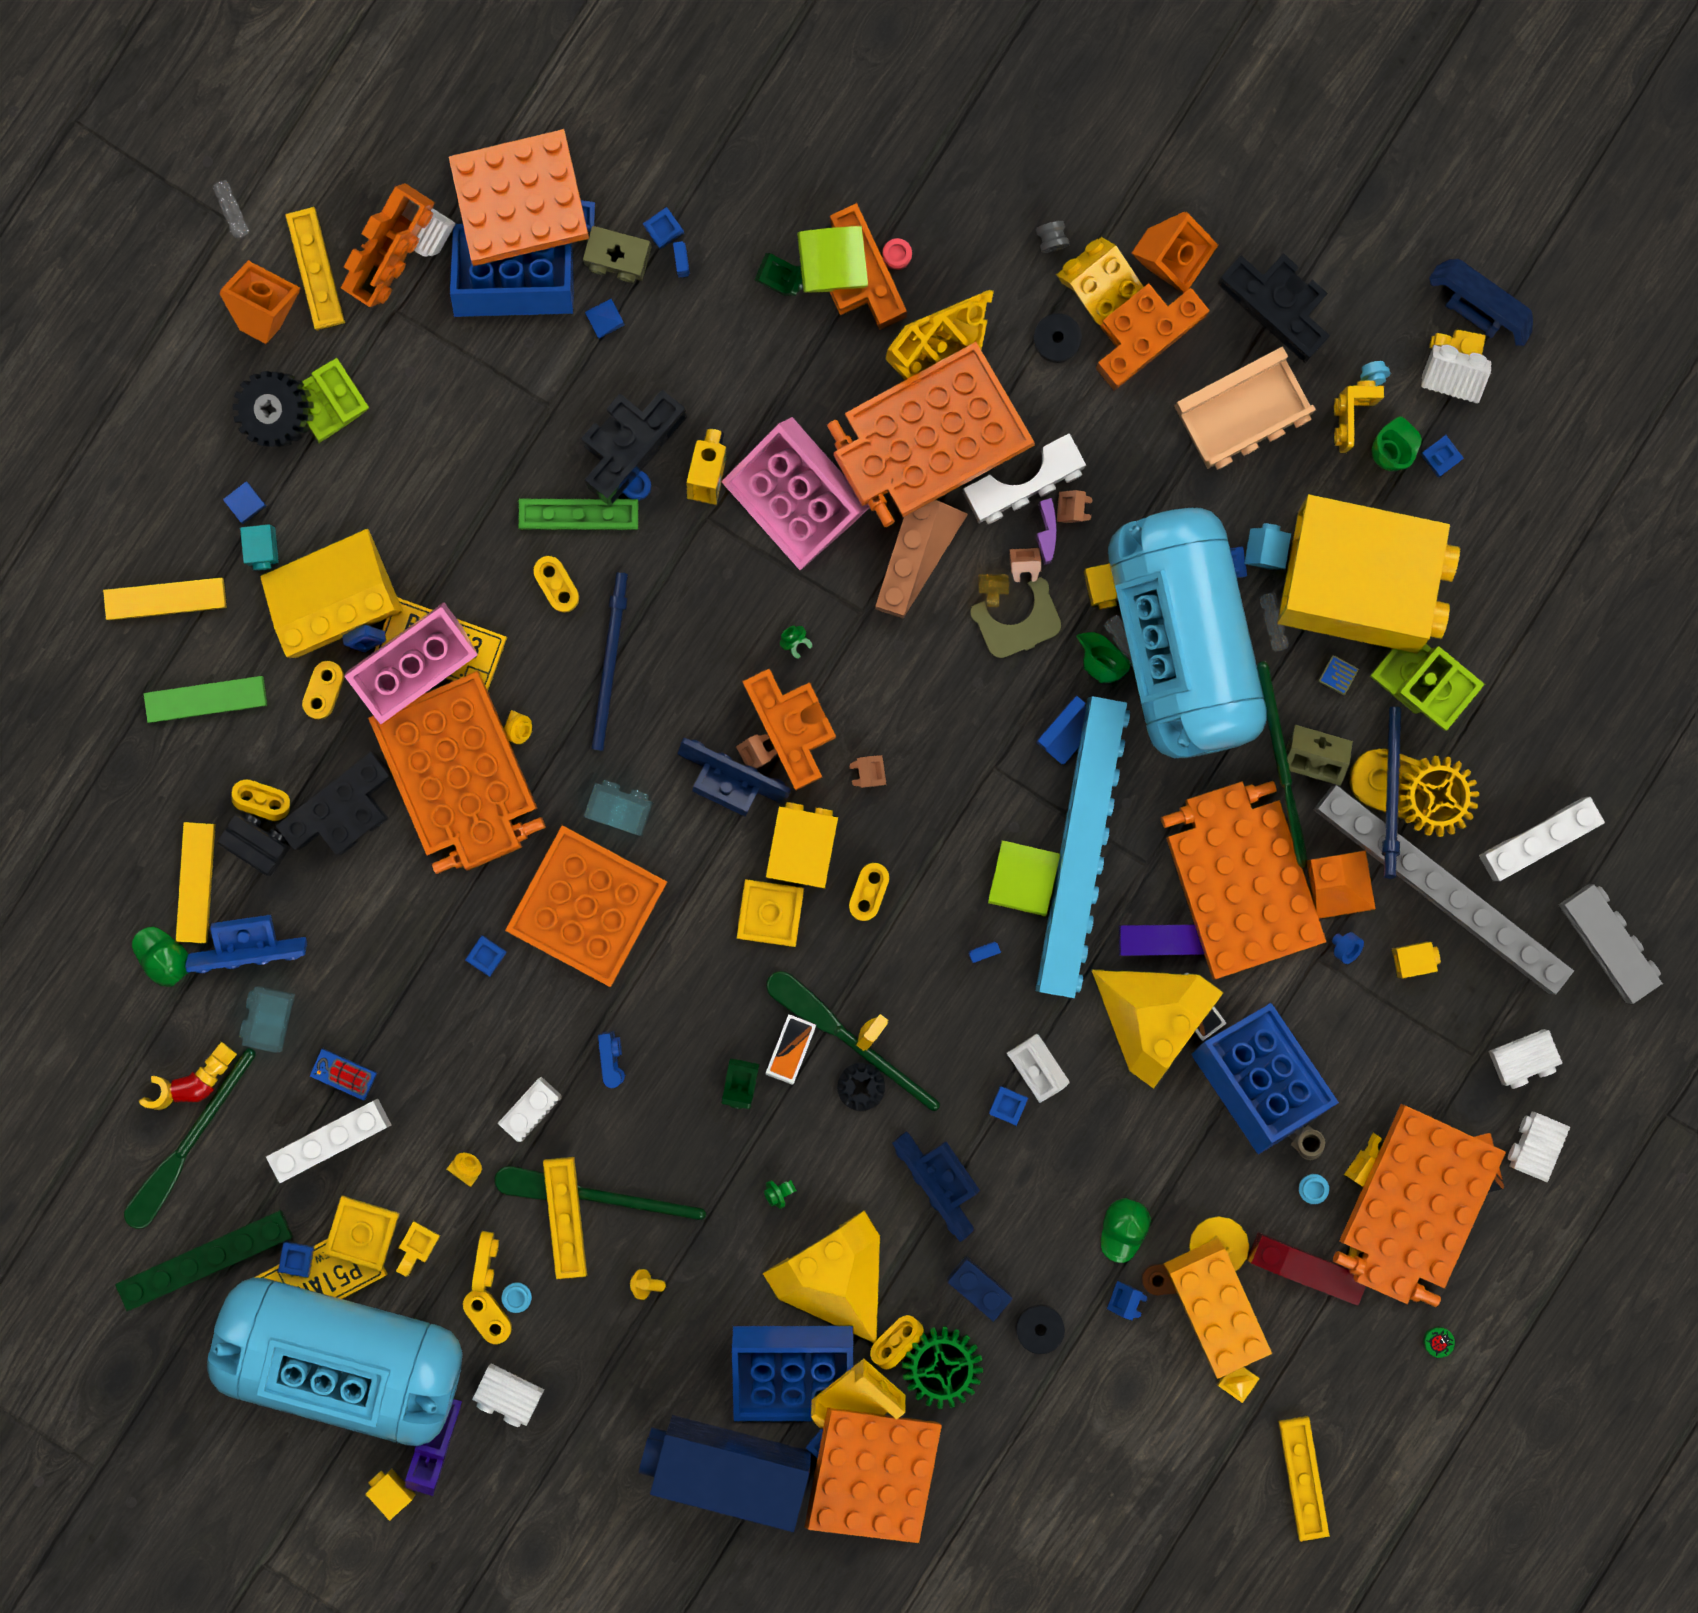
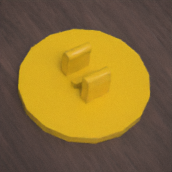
M1217 1216L1208 1218L1197 1225L1191 1234L1190 1251L1218 1238L1226 1249L1235 1271L1242 1267L1248 1256L1249 1243L1247 1234L1238 1223L1230 1218Z

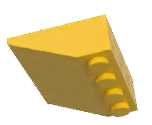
M369 529L358 532L260 576L275 632L286 657L298 658L343 638L344 634L364 624L371 626L403 611Z

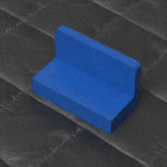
M1078 696L1073 698L1036 741L1039 746L1060 764H1065L1080 745L1086 703Z

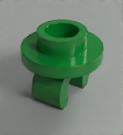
M790 626L781 634L780 646L784 650H789L797 659L801 657L796 651L798 644L804 643L809 649L813 647L811 641L806 637V630L803 626Z
M770 1180L766 1182L764 1195L771 1206L775 1205L781 1209L785 1207L784 1197L794 1193L796 1189L791 1180L778 1186Z

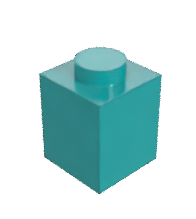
M269 524L240 528L244 564L253 566V570L271 569V564L279 563L275 527Z

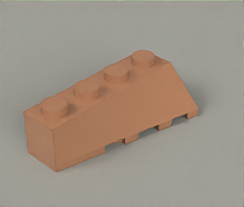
M934 500L904 517L875 610L900 618L905 617L958 529L966 519L967 513L941 501Z

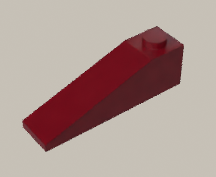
M1259 1232L1247 1257V1260L1253 1265L1355 1305H1359L1366 1286L1355 1282L1354 1274L1350 1273L1349 1269Z

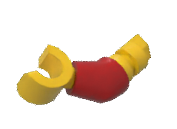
M221 1042L205 1061L207 1065L204 1068L200 1067L196 1073L192 1072L189 1076L174 1079L171 1083L162 1077L151 1076L152 1083H156L161 1087L160 1097L156 1101L146 1097L138 1101L145 1108L154 1110L167 1108L173 1100L174 1102H199L212 1093L214 1090L213 1085L218 1080L216 1076L218 1074L222 1075L227 1070L228 1065L237 1054Z

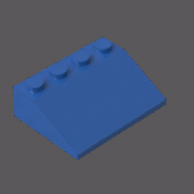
M455 224L453 227L450 297L454 317L573 314V243L473 266L463 224Z
M1272 1003L1206 1040L1191 1054L1258 1155L1339 1103Z
M733 1326L732 1374L734 1421H813L811 1418L812 1399L853 1367V1326Z

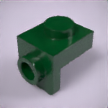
M765 253L754 281L784 296H795L803 288L801 266H794L771 253Z
M730 1058L722 1104L729 1105L735 1109L751 1108L759 1064Z

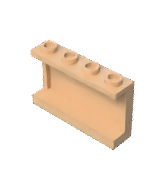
M1283 346L1175 404L1174 407L1207 469L1214 465L1217 470L1233 462L1231 458L1233 455L1242 452L1243 456L1259 448L1258 442L1268 438L1269 442H1272L1286 434L1284 429L1294 424L1298 428L1312 420L1310 415L1316 409L1314 405L1310 406L1287 363L1288 355Z

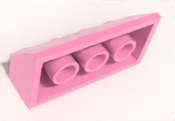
M443 602L347 671L344 677L381 725L478 654L462 625Z

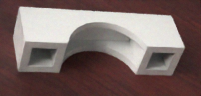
M1070 433L1042 448L1040 471L1030 481L1021 485H1007L988 475L963 488V494L978 523L986 521L987 524H991L1003 517L1002 511L1010 507L1014 511L1030 503L1029 497L1037 493L1042 497L1056 489L1054 484L1065 479L1066 483H1069L1082 476L1081 470L1085 468L1086 464Z
M1583 797L1557 811L1553 816L1533 828L1485 851L1479 857L1493 881H1501L1605 822L1591 797Z
M376 1099L266 1156L279 1183H282L391 1126V1123L379 1099Z

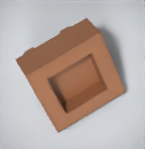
M1084 491L1059 492L1057 522L1073 523L1090 520L1091 515L1084 514L1085 504L1092 503V498L1086 496Z
M1039 548L1009 549L1010 567L1014 581L1020 582V574L1022 572H1030L1032 582L1037 581L1038 574L1041 572Z
M756 734L736 746L745 765L759 769L770 762L777 754L775 749L767 752L763 745L769 739L768 735L758 736Z
M882 755L857 758V761L850 764V769H859L860 778L852 780L854 786L865 788L886 785Z

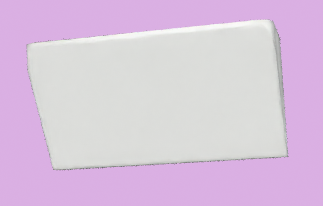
M1038 1034L1031 1036L1007 1053L1039 1103L1058 1093L1069 1084V1080Z

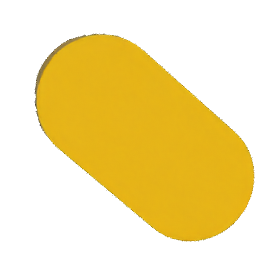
M1375 749L1362 754L1354 762L1350 772V786L1360 802L1386 813L1388 749ZM1400 754L1399 784H1409L1402 775L1409 773L1414 776L1415 774L1411 771L1410 766L1416 764L1422 769L1421 761ZM1433 771L1426 774L1421 780L1435 786L1440 780L1444 779L1446 774ZM1454 780L1451 795L1460 804V790ZM1416 788L1415 801L1422 813L1425 798L1418 791L1419 789ZM1442 788L1439 791L1430 790L1435 796L1434 804L1438 801L1445 802L1444 798L1440 796ZM1399 789V796L1406 795V791ZM1406 800L1398 801V817L1406 819L1411 814L1410 811L1404 813L1399 811V808L1407 806ZM1439 807L1435 813H1432L1429 819L1444 821L1450 818L1454 812Z

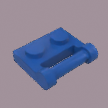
M614 1031L602 1032L598 1035L603 1082L606 1087L615 1088L625 1079V1073L618 1067L617 1059L618 1056L622 1055L620 1037H615Z

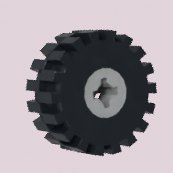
M263 371L260 374L249 376L251 381L242 382L240 386L243 388V391H236L234 396L239 399V404H233V410H238L239 415L234 416L235 423L242 424L238 429L241 434H248L246 439L251 442H258L257 445L280 447L292 445V441H299L303 438L300 433H307L310 428L306 425V422L313 421L314 415L308 414V411L314 408L313 402H308L307 397H310L311 394L309 390L302 389L305 384L301 380H295V376L284 374L283 372Z

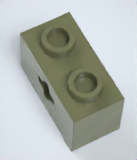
M592 226L583 262L585 266L589 267L588 270L599 275H606L607 271L618 274L617 278L625 282L634 283L635 279L643 281L652 246L648 240ZM617 250L620 251L624 258H618L616 262H613L610 254L615 255Z
M1295 725L1286 746L1290 771L1341 786L1350 765L1353 741Z

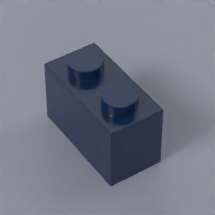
M967 1256L961 1260L947 1277V1282L993 1322L1013 1299L1006 1289Z

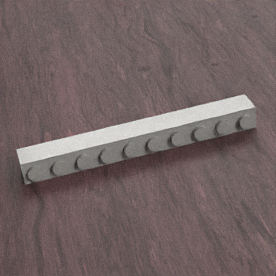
M1337 785L1331 786L1313 810L1384 865L1385 856L1382 855V841L1385 840L1386 823ZM1397 834V840L1400 842V855L1397 856L1396 875L1548 994L1556 995L1574 970L1400 834Z

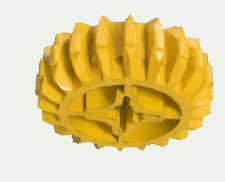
M1433 756L1431 760L1432 766L1427 758H1423L1420 760L1422 769L1416 764L1410 766L1411 771L1415 774L1414 776L1409 773L1402 775L1409 784H1399V789L1406 791V795L1399 796V801L1406 800L1407 806L1399 808L1400 813L1410 811L1411 814L1406 817L1405 822L1411 823L1416 819L1415 831H1420L1426 825L1425 835L1430 836L1435 828L1437 837H1442L1444 835V827L1450 835L1455 834L1454 823L1457 827L1463 829L1466 825L1462 817L1468 820H1472L1474 817L1467 809L1478 808L1477 803L1470 802V797H1478L1479 792H1470L1469 788L1475 786L1477 782L1476 780L1466 781L1465 778L1471 773L1469 769L1461 773L1458 772L1462 766L1460 761L1456 762L1451 768L1450 757H1445L1441 765L1439 756ZM1433 771L1445 773L1444 779L1440 780L1435 786L1421 780L1426 774ZM1454 780L1460 790V804L1451 795ZM1416 788L1419 789L1418 791L1425 798L1422 813L1415 801ZM1442 788L1440 796L1444 798L1445 802L1438 801L1434 804L1435 796L1430 790L1439 791ZM1439 807L1454 812L1450 818L1444 821L1429 819L1432 813H1435Z

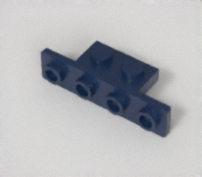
M683 738L680 744L678 755L703 766L692 792L745 817L757 793L782 805L786 804L791 788L787 787L781 780L776 778L770 779L760 774L754 767L743 766L733 761L730 756L724 753H716L706 748L704 744L697 740Z
M907 1131L904 1132L892 1143L897 1156L906 1163L912 1172L915 1182L928 1195L932 1207L939 1211L944 1218L948 1230L960 1242L963 1241L974 1231V1227L959 1205L975 1196L980 1191L947 1142L942 1143L923 1155Z

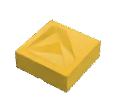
M880 1014L878 1017L866 1022L860 1030L856 1045L863 1051H867L886 1027L888 1020Z
M1242 1367L1223 1376L1217 1385L1243 1403L1260 1378L1245 1367Z

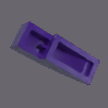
M1119 925L1120 956L1204 954L1195 925Z
M453 1399L446 1422L440 1433L429 1443L415 1446V1452L405 1479L404 1488L431 1496L434 1495L462 1401Z

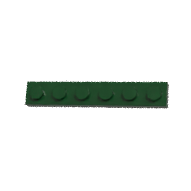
M279 1210L120 1281L115 1286L126 1311H130L291 1239L293 1235L282 1210Z

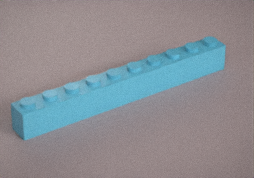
M1093 696L1087 699L1035 991L1075 998V993H1080L1082 988L1083 975H1079L1081 963L1086 962L1088 955V946L1084 945L1086 933L1090 934L1093 927V916L1089 915L1091 904H1096L1099 887L1095 886L1096 875H1101L1103 870L1104 857H1100L1102 845L1106 846L1108 841L1109 828L1105 827L1107 816L1112 815L1114 809V798H1110L1112 786H1117L1120 769H1116L1117 758L1122 757L1125 747V740L1121 739L1123 727L1127 728L1130 719V710H1126V702Z

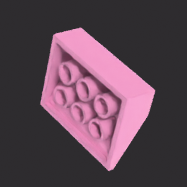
M793 417L779 423L721 481L799 570L810 563L870 508L868 504L861 505L846 477Z

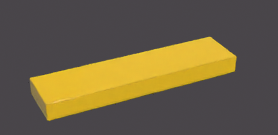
M315 207L285 214L314 328L320 330L345 323Z
M224 578L103 590L106 620L227 608Z
M184 822L176 929L177 942L208 943L216 824Z
M574 1157L545 1159L543 1166L556 1279L586 1277L587 1268Z
M1308 1416L1280 1420L1278 1422L1299 1541L1330 1537L1310 1419Z

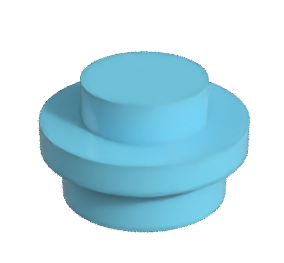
M1383 361L1370 362L1361 368V381H1376V386L1386 382V378L1390 376V369L1385 366Z
M1318 1174L1307 1175L1299 1184V1194L1307 1203L1319 1204L1329 1194L1328 1182Z
M511 1283L503 1290L502 1303L510 1312H523L531 1304V1291L523 1283Z

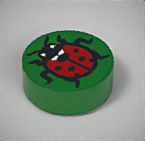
M1437 1326L1430 1328L1425 1333L1423 1345L1432 1356L1443 1358L1453 1351L1455 1339L1446 1328Z

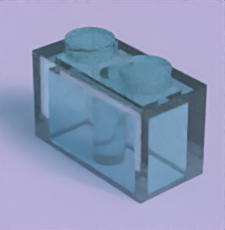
M604 780L602 785L595 783L584 817L643 836L654 804L648 801L649 795L633 789L631 794L619 791L621 785Z
M255 986L254 991L249 992L246 1001V1008L250 1009L248 1019L243 1020L240 1028L239 1037L243 1038L242 1045L274 1053L282 1052L295 993L264 986Z

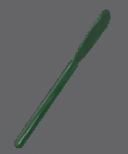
M1261 661L1257 664V670L1267 709L1269 731L1280 784L1284 787L1295 856L1298 865L1303 868L1306 865L1307 854L1296 803L1291 789L1292 778L1269 665L1265 661Z
M778 971L769 976L766 988L773 999L803 1020L815 1024L818 1029L838 1037L930 1110L937 1111L940 1108L938 1100L870 1047L867 1051L860 1049L856 1045L858 1038L845 1029L836 1016L791 974L785 971Z
M248 1048L244 1051L179 1147L155 1169L124 1210V1219L130 1227L143 1229L153 1221L175 1185L188 1153L255 1058L256 1052L253 1049Z
M513 1166L500 1168L494 1178L495 1185L501 1193L547 1200L544 1173ZM577 1185L579 1199L697 1220H702L706 1216L705 1210L698 1207L583 1188Z

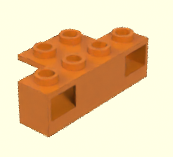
M406 183L395 186L382 212L372 215L361 233L369 239L366 244L361 245V248L364 250L358 251L353 249L344 265V268L349 270V273L341 289L368 307H373L380 303L383 304L392 292V288L389 286L393 279H397L406 266L403 262L406 255L412 253L417 247L420 240L417 235L421 228H425L430 223L434 214L431 210L435 202ZM409 200L420 206L412 222L402 216ZM375 265L378 267V270L370 285L377 287L373 294H371L362 287Z
M856 203L830 215L832 228L862 226L868 286L865 288L835 289L830 292L840 316L868 304L879 330L907 318V310L858 204Z
M1148 283L1102 321L1103 323L1100 325V328L1117 348L1098 362L1096 370L1115 391L1202 321L1210 310L1192 288L1188 289L1167 306Z
M770 669L742 681L795 790L823 778L810 750L835 739L836 735L820 706L810 682L782 695Z

